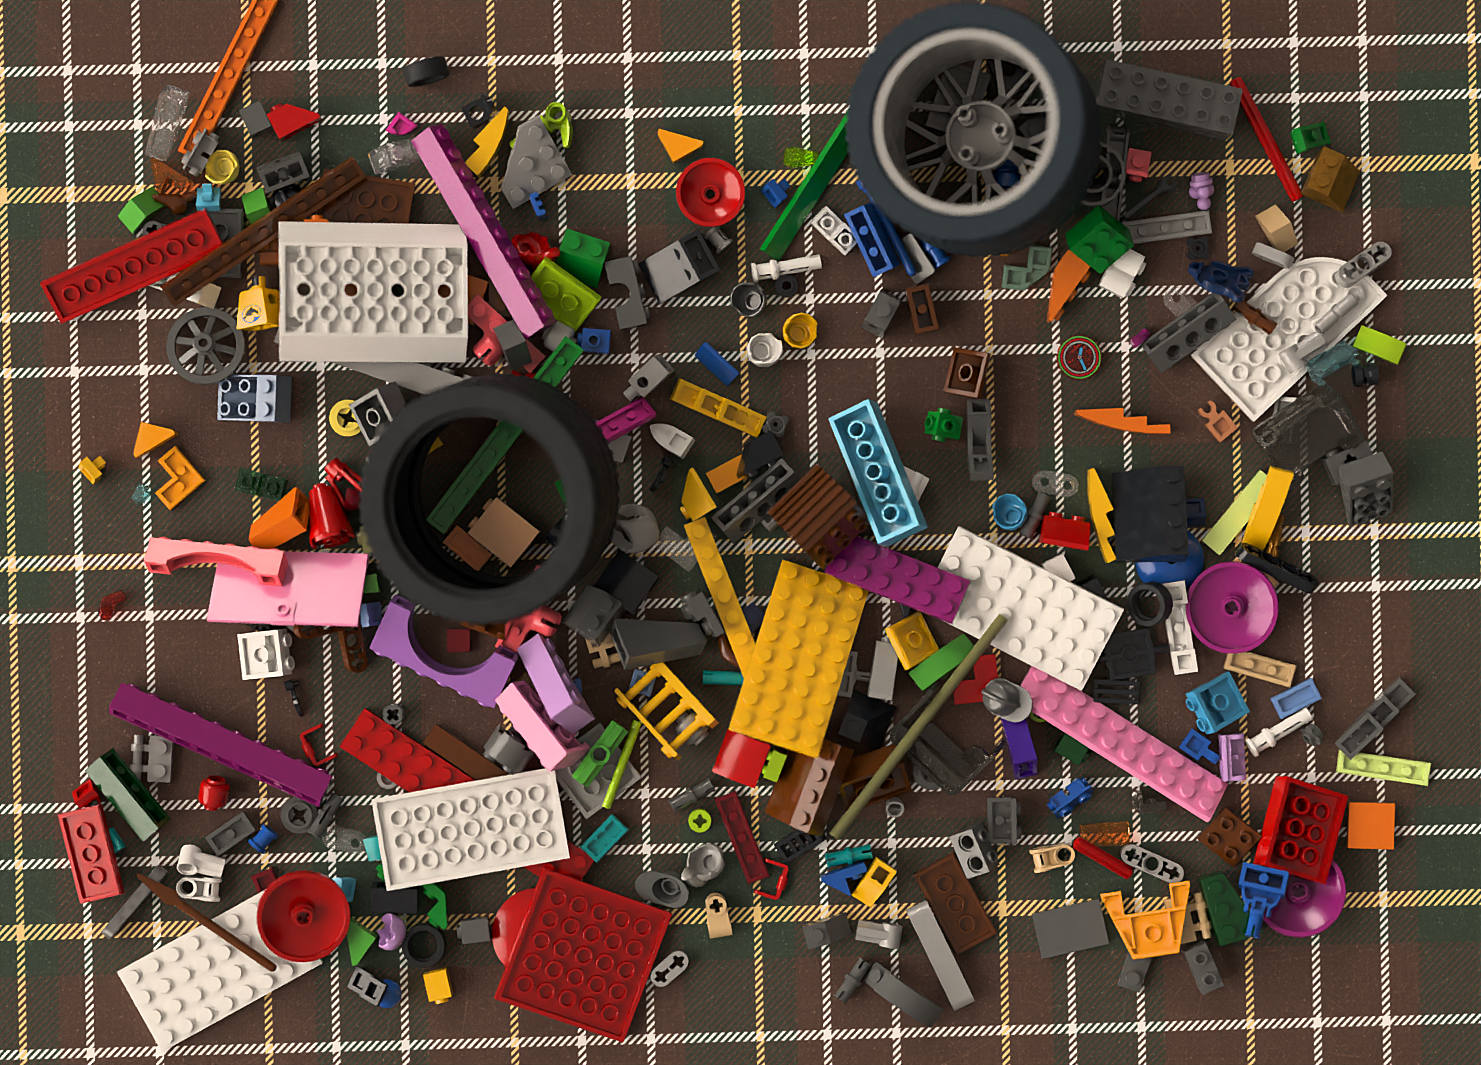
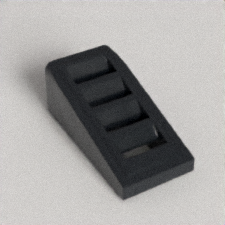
M796 829L774 843V846L785 863H788L822 843L826 835L823 832L822 837L815 835L816 838L814 839L811 834ZM801 833L804 834L809 843L806 844L800 835ZM793 838H795L798 842L799 846L801 847L800 849H798L792 841ZM786 842L793 851L791 855L784 846Z

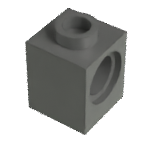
M489 916L461 919L460 925H457L458 939H462L463 944L490 941L492 936Z

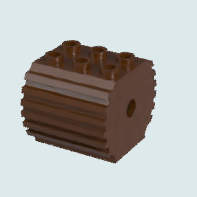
M817 464L767 512L822 570L832 563L834 558L843 549L847 548L851 541L870 524L867 514Z

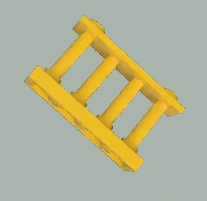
M664 662L653 664L649 667L651 670L625 694L616 688L614 690L618 695L616 700L624 709L629 707L663 745L661 750L669 759L674 757L679 761L682 757L676 750L701 726L705 727L708 725L713 729L719 722ZM662 675L667 680L665 687L639 710L631 700L654 678H659ZM678 692L682 697L679 700L681 703L654 727L646 716L671 693ZM692 708L697 713L695 720L669 744L661 733L682 713Z

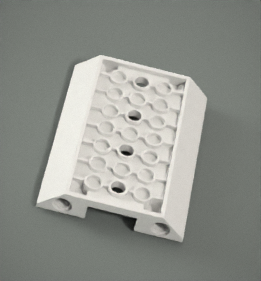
M279 222V361L466 362L468 341L467 239L459 224ZM301 283L308 284L311 289L310 294L301 296L297 292L298 285ZM347 284H353L357 287V294L355 296L349 297L345 294L344 287ZM395 284L401 285L404 289L403 296H393L391 287ZM440 285H446L450 288L449 297L443 298L439 296L437 290Z

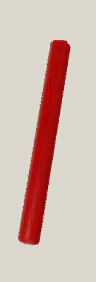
M1241 77L1233 79L1229 84L1231 87L1243 89L1240 105L1292 202L1302 198L1301 189Z

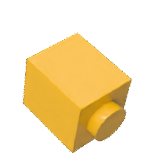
M448 967L425 972L423 977L429 1002L435 1001L436 1004L448 1002L449 997L453 995Z

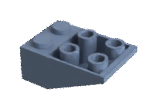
M232 375L219 383L217 420L290 423L292 377L280 375Z

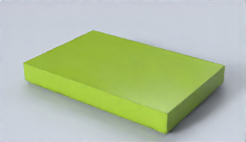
M546 256L531 275L535 285L540 289L543 299L552 310L554 318L573 328L575 332L602 298Z

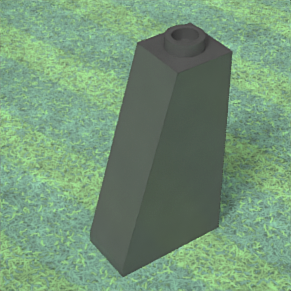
M614 619L610 629V635L624 670L701 655L707 643L706 635L701 631L698 623Z

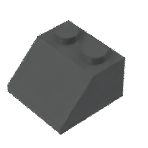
M395 381L376 388L349 405L369 446L375 444L379 433L385 430L384 426L391 421L395 414L401 413V409L405 407V400Z
M587 585L561 622L599 647L610 633L613 620L620 619L625 612V608L622 602L607 592Z

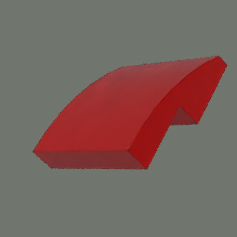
M727 729L712 772L755 789L771 745Z

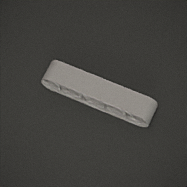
M927 900L906 909L954 1011L975 1002Z

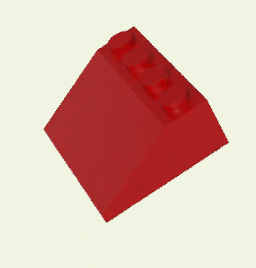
M1276 776L1261 831L1262 837L1259 839L1253 864L1287 871L1290 876L1326 885L1348 796L1288 776Z

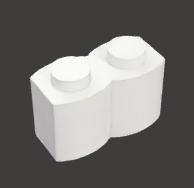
M1132 249L1128 250L1105 270L1098 286L1121 298H1124L1125 295L1130 296L1136 285L1133 283L1136 274L1141 275L1146 266V263L1143 262L1145 256Z

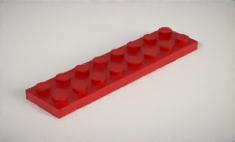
M204 208L41 281L40 285L60 323L63 324L190 267L224 242L208 210Z

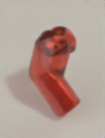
M123 590L102 598L98 609V615L102 620L111 619L115 605L126 600Z

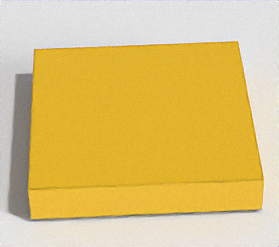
M920 611L885 629L904 670L914 667L939 650Z

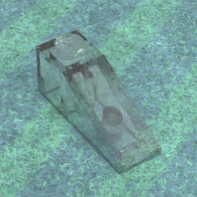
M169 84L161 91L144 155L167 162L186 110L190 92Z

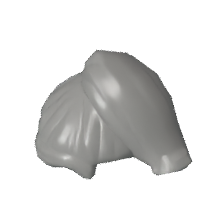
M708 843L688 852L687 868L683 870L681 879L689 886L697 888L703 887L707 881L717 877L725 866L722 849L716 844Z

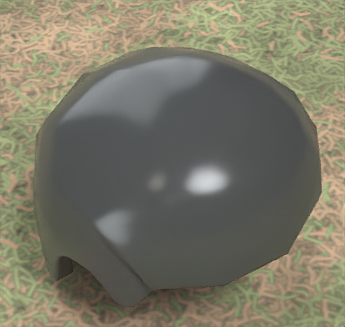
M742 282L735 286L730 294L731 306L742 316L756 317L764 311L767 305L766 292L756 283Z

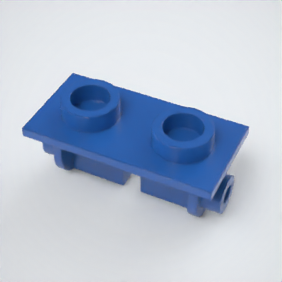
M1084 777L1081 779L1077 778L1065 787L1070 793L1068 796L1061 790L1049 799L1047 806L1053 811L1057 819L1061 816L1062 818L1068 816L1073 811V807L1079 803L1087 802L1092 797L1091 794L1094 791Z

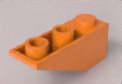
M1069 249L1053 269L1047 322L1049 323L1053 319L1058 321L1065 311L1062 306L1066 300L1072 301L1078 292L1075 289L1078 283H1084L1091 274L1088 270L1090 266Z

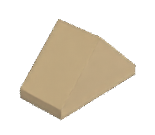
M1276 204L1255 216L1274 249L1285 252L1298 245L1291 221Z

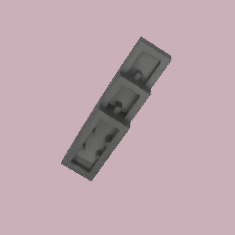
M1398 677L1358 716L1334 744L1351 760L1384 729L1383 727L1416 695L1415 692Z

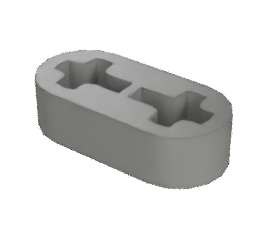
M1258 242L1252 251L1254 256L1290 270L1295 258L1287 253Z
M682 950L671 952L652 970L651 980L653 984L659 987L668 985L686 969L689 963L688 955ZM675 955L677 957H684L682 966L677 964L673 968L670 967L674 962L673 957ZM668 968L669 972L665 975L666 980L660 979L657 981L655 979L657 977L656 971L663 972Z

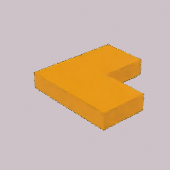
M174 446L157 460L172 477L171 480L155 492L169 510L175 508L206 481L177 446Z

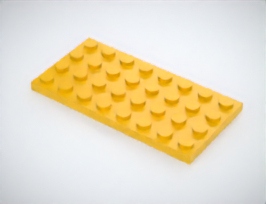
M782 559L729 730L817 758L869 591L826 573Z

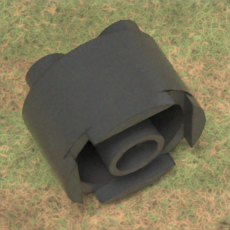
M499 723L484 745L485 752L483 755L493 762L497 760L503 764L502 768L512 775L515 772H522L535 752L528 747L527 741L514 728L510 727L509 730L503 728L505 724Z

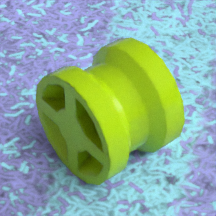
M695 809L689 815V826L695 832H705L711 826V815L705 809Z

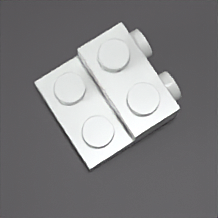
M287 628L237 634L243 680L292 674L295 661L289 653L292 637L287 633Z

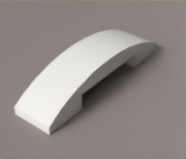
M1185 581L1163 583L1162 585L1168 589L1173 600L1172 613L1165 620L1174 674L1198 672L1191 629L1186 616L1185 608L1188 600Z

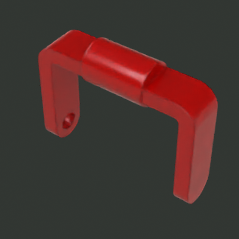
M323 723L300 734L303 751L307 758L310 757L315 766L338 756L335 753L318 762L310 742L305 737L306 734L324 726Z
M765 858L764 862L784 868L776 886L777 892L776 895H772L755 889L754 893L777 900L780 898L782 890L785 891L788 882V865Z

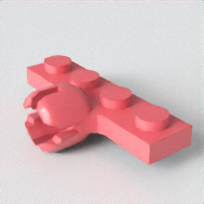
M476 294L468 303V318L482 329L483 336L473 346V352L480 358L489 349L490 351L481 361L488 366H493L504 355L493 328L508 321ZM525 339L532 362L522 367L531 373L546 356Z
M537 565L534 571L538 570L541 566ZM545 605L534 613L519 619L514 618L506 624L505 640L498 639L495 647L502 645L518 653L517 648L524 644L532 630L545 637H551L557 629L547 624V622L550 621L560 625L562 616L559 612Z

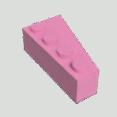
M524 680L511 683L495 700L501 712L510 719L514 729L527 741L528 747L537 754L541 764L549 771L575 765L591 748L586 742L581 744L574 737L577 734L576 732L572 734L550 719L540 696Z

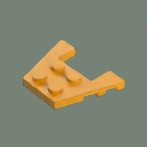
M1190 881L1169 884L1172 908L1125 915L1121 891L1100 894L1133 960L1179 953Z

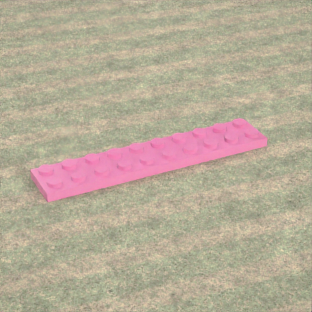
M1033 666L1030 667L1020 686L1027 690L1032 697L1033 713L1206 822L1211 820L1228 783L1222 781L1103 704L1094 702L1092 697Z

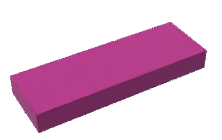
M642 397L597 421L595 424L598 428L601 427L605 439H608L610 443L654 419L656 412L645 398Z

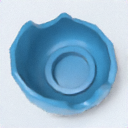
M1006 493L1001 495L992 505L994 520L1004 530H1016L1022 527L1027 520V506L1016 494Z

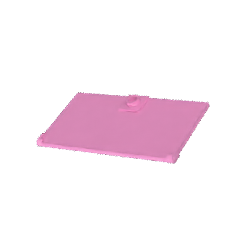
M284 551L288 560V566L282 587L260 584L255 575L242 568L217 563L207 615L208 622L358 627L369 554Z

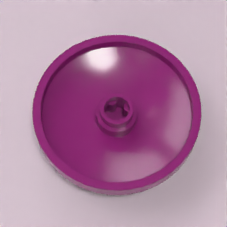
M1227 561L1207 568L1194 580L1187 594L1188 603H1186L1185 608L1189 626L1203 644L1219 652L1235 654L1252 650L1268 638L1278 619L1279 601L1273 584L1263 572L1243 562Z
M1332 859L1326 885L1290 876L1285 899L1281 898L1280 903L1272 910L1271 918L1266 917L1268 909L1266 908L1263 921L1276 932L1294 938L1315 936L1331 927L1340 916L1346 899L1344 877L1334 860Z

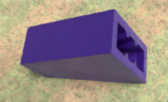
M1001 718L1015 780L1037 775V757L1026 719L1020 722H1010Z

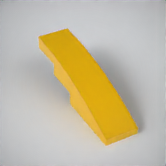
M680 378L670 397V400L754 437H758L766 419V416Z
M1270 466L1265 484L1261 486L1257 502L1253 505L1241 544L1248 543L1264 551L1294 475L1292 471Z
M1095 468L1087 470L1090 516L1096 540L1105 563L1116 560V557L1107 538L1115 535L1105 513L1114 509Z

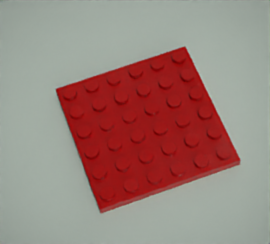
M543 867L494 998L624 1042L672 913Z

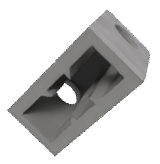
M661 354L655 355L628 380L631 386L623 393L631 402H634L640 395L644 398L666 380L675 369ZM644 377L648 380L647 385L642 382Z

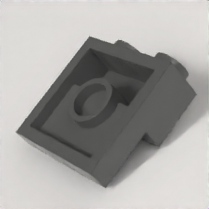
M693 591L680 598L683 605L681 611L687 621L691 619L693 623L701 619L703 623L700 626L706 636L710 635L711 638L724 633L702 592L696 594Z

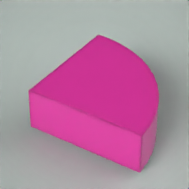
M398 112L386 131L390 134L401 136L413 132L418 125Z

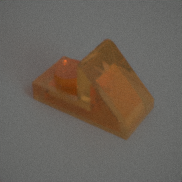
M154 157L151 158L150 163L158 193H163L170 180H173L171 185L182 192L184 188L189 191L192 190L195 185L194 182Z

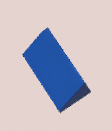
M707 342L695 353V357L726 386L739 375V372Z

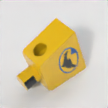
M252 277V290L243 291L239 294L237 329L255 332L279 327V291L266 288V277Z

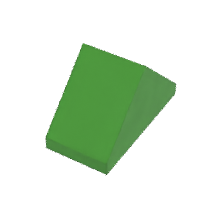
M153 186L131 198L118 215L132 234L165 207V205L152 198L153 194H159Z
M263 187L241 195L245 213L250 224H253L272 211Z
M350 917L347 938L352 966L361 961L378 935Z

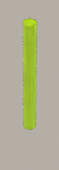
M637 720L632 722L602 804L604 808L611 809L642 722Z

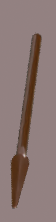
M140 873L137 874V877L165 904L176 906L270 972H274L277 969L274 962L180 899L175 890Z

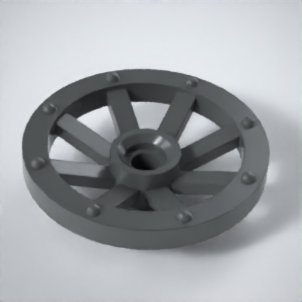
M203 307L185 313L174 323L168 334L166 349L170 364L182 378L197 385H214L225 381L238 370L244 359L246 343L243 331L237 329V322L232 316L220 309ZM209 317L204 333H201L194 320ZM216 319H220L230 326L211 335ZM187 324L195 335L194 338L178 337ZM229 335H235L236 348L217 343V341ZM203 341H207L205 347H201ZM176 344L193 346L179 359L177 358ZM216 351L234 356L225 369L215 355ZM198 354L196 372L193 374L182 366ZM206 357H209L218 373L203 376Z

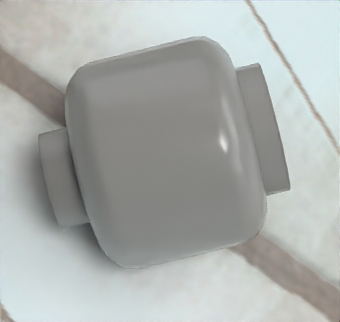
M559 321L546 329L541 338L544 340V347L553 352L565 336L574 343L577 341V339L573 338L575 334L574 329Z
M685 712L676 720L679 724L675 729L677 735L683 732L695 720L696 712H692L689 715ZM701 726L685 743L697 746L709 735L707 732L709 726Z

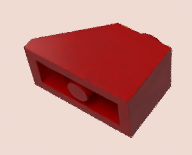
M282 103L270 108L271 112L266 114L282 142L322 121L318 113L289 104L283 105Z

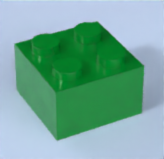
M1100 205L1065 233L1069 250L1099 274L1104 272L1134 246L1130 229Z

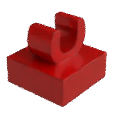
M91 779L72 791L74 802L80 809L82 807H90L89 802L92 800H96L99 804L101 803L96 784Z

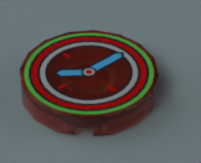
M1078 334L1068 337L1060 344L1056 354V362L1063 375L1080 381L1088 379L1097 373L1101 366L1102 353L1095 340Z

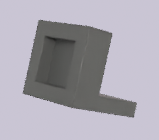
M258 101L239 110L251 137L255 138L274 129L261 102Z

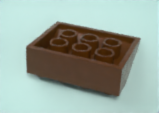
M826 738L823 739L817 758L788 749L787 757L779 778L774 785L765 813L808 834L822 837L854 750Z

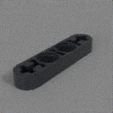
M1242 543L1235 553L1242 562L1305 593H1313L1319 584L1318 580L1310 573L1251 544Z

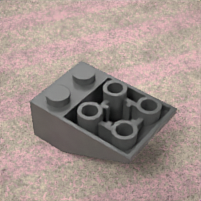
M1383 452L1339 466V483L1349 527L1364 524L1378 517H1385L1393 511L1394 472Z

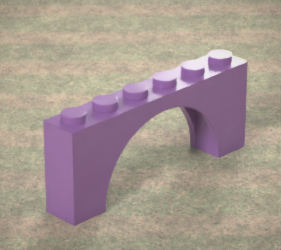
M395 594L387 607L369 648L381 657L391 658L398 665L415 670L420 676L430 677L443 687L453 688L460 695L477 700L482 706L494 708L497 704L495 700L502 694L520 655L499 645L487 660L472 667L457 668L439 663L423 650L415 636L413 614L416 605Z

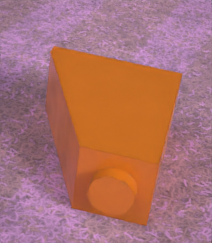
M298 487L293 488L251 525L248 539L251 545L259 549L269 550L306 531L309 518V499Z

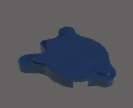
M1212 261L1211 265L1204 266V262H1192L1188 267L1189 274L1194 277L1200 287L1214 294L1225 295L1238 303L1243 302L1245 294L1242 290L1246 291L1249 289L1250 282L1248 280L1252 279L1254 271L1251 268L1234 267L1219 261Z

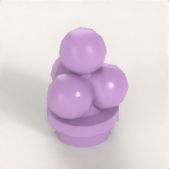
M1209 172L1192 174L1189 181L1191 186L1189 195L1194 199H1198L1197 206L1201 210H1207L1210 207L1211 201L1208 197L1214 193L1212 177L1209 176Z

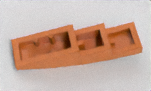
M1123 408L1075 411V415L1080 418L1120 431L1141 434H1171L1170 424L1147 425V416L1124 417Z

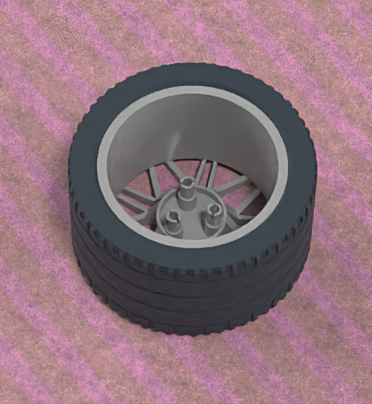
M967 0L956 3L954 1L950 2V4H939L937 8L933 9L929 7L926 11L913 14L914 17L911 19L906 18L898 27H893V31L889 35L886 33L883 36L884 39L874 46L875 50L872 53L869 52L867 60L860 67V74H857L855 77L854 87L850 91L852 96L848 99L849 107L848 111H846L848 123H845V128L847 129L846 142L849 143L848 153L852 160L851 164L856 168L855 174L862 188L867 190L868 197L896 224L924 242L949 253L962 256L968 254L970 257H988V255L995 257L1011 254L1014 250L1021 251L1023 248L1035 245V242L1038 240H1044L1049 234H1053L1059 225L1065 224L1064 222L1074 214L1075 208H1079L1081 201L1088 193V186L1091 187L1093 183L1092 180L1097 172L1096 164L1100 161L1099 155L1102 147L1100 144L1102 125L1101 120L1098 118L1100 112L1087 78L1062 44L1036 20H1031L1028 15L1018 12L1013 8L1009 10L1001 4L997 5L992 2L984 4L981 1L968 2ZM983 59H994L998 97L992 102H974ZM975 60L967 94H965L947 69L960 63ZM1001 60L1014 63L1028 70L1007 95ZM942 72L946 74L962 97L963 106L958 108L954 104L940 81L939 74ZM1033 74L1037 76L1036 80L1016 105L1003 109ZM935 79L950 106L915 101L923 89ZM1041 84L1047 105L1023 107L1038 85ZM911 109L950 113L952 117L947 125L946 134L938 137L908 120ZM1048 112V130L1031 138L1016 136V129L1013 123L1016 118L1021 115ZM906 126L936 144L905 155ZM1046 140L1043 150L1034 147V145ZM1014 146L1040 154L1038 161L1034 162L1025 159L1014 151ZM948 147L941 157L908 167V160ZM1009 159L1017 165L1024 180L1006 193L995 181L993 170ZM956 161L967 169L966 183L947 201L941 203L932 200L951 163ZM940 164L926 195H924L915 183L910 171ZM1024 164L1033 166L1029 174ZM978 172L982 173L986 184L985 202L978 204ZM992 188L1000 195V197L991 200ZM972 189V205H954Z

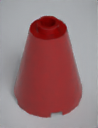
M326 483L314 485L313 489L309 491V543L311 548L319 549L318 545H324L325 549L350 542L349 537L351 536L354 539L355 533L332 487L326 486Z

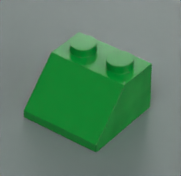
M566 228L559 249L560 256L557 257L556 264L583 284L597 289L611 243Z

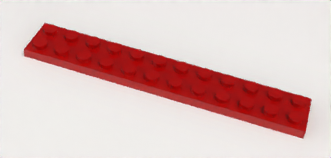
M364 708L340 745V748L409 793L477 781L396 727L389 725L366 708ZM567 840L570 858L523 867L540 877L544 867L582 880L594 860L583 849Z

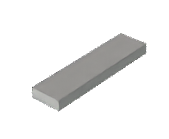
M1209 210L1121 222L1130 229L1134 244L1212 233Z

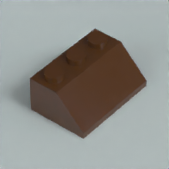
M896 743L851 758L839 789L846 811L896 748ZM902 759L865 807L912 791Z

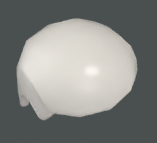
M771 333L756 334L751 337L746 347L748 358L759 367L772 366L778 362L783 353L781 340H777Z

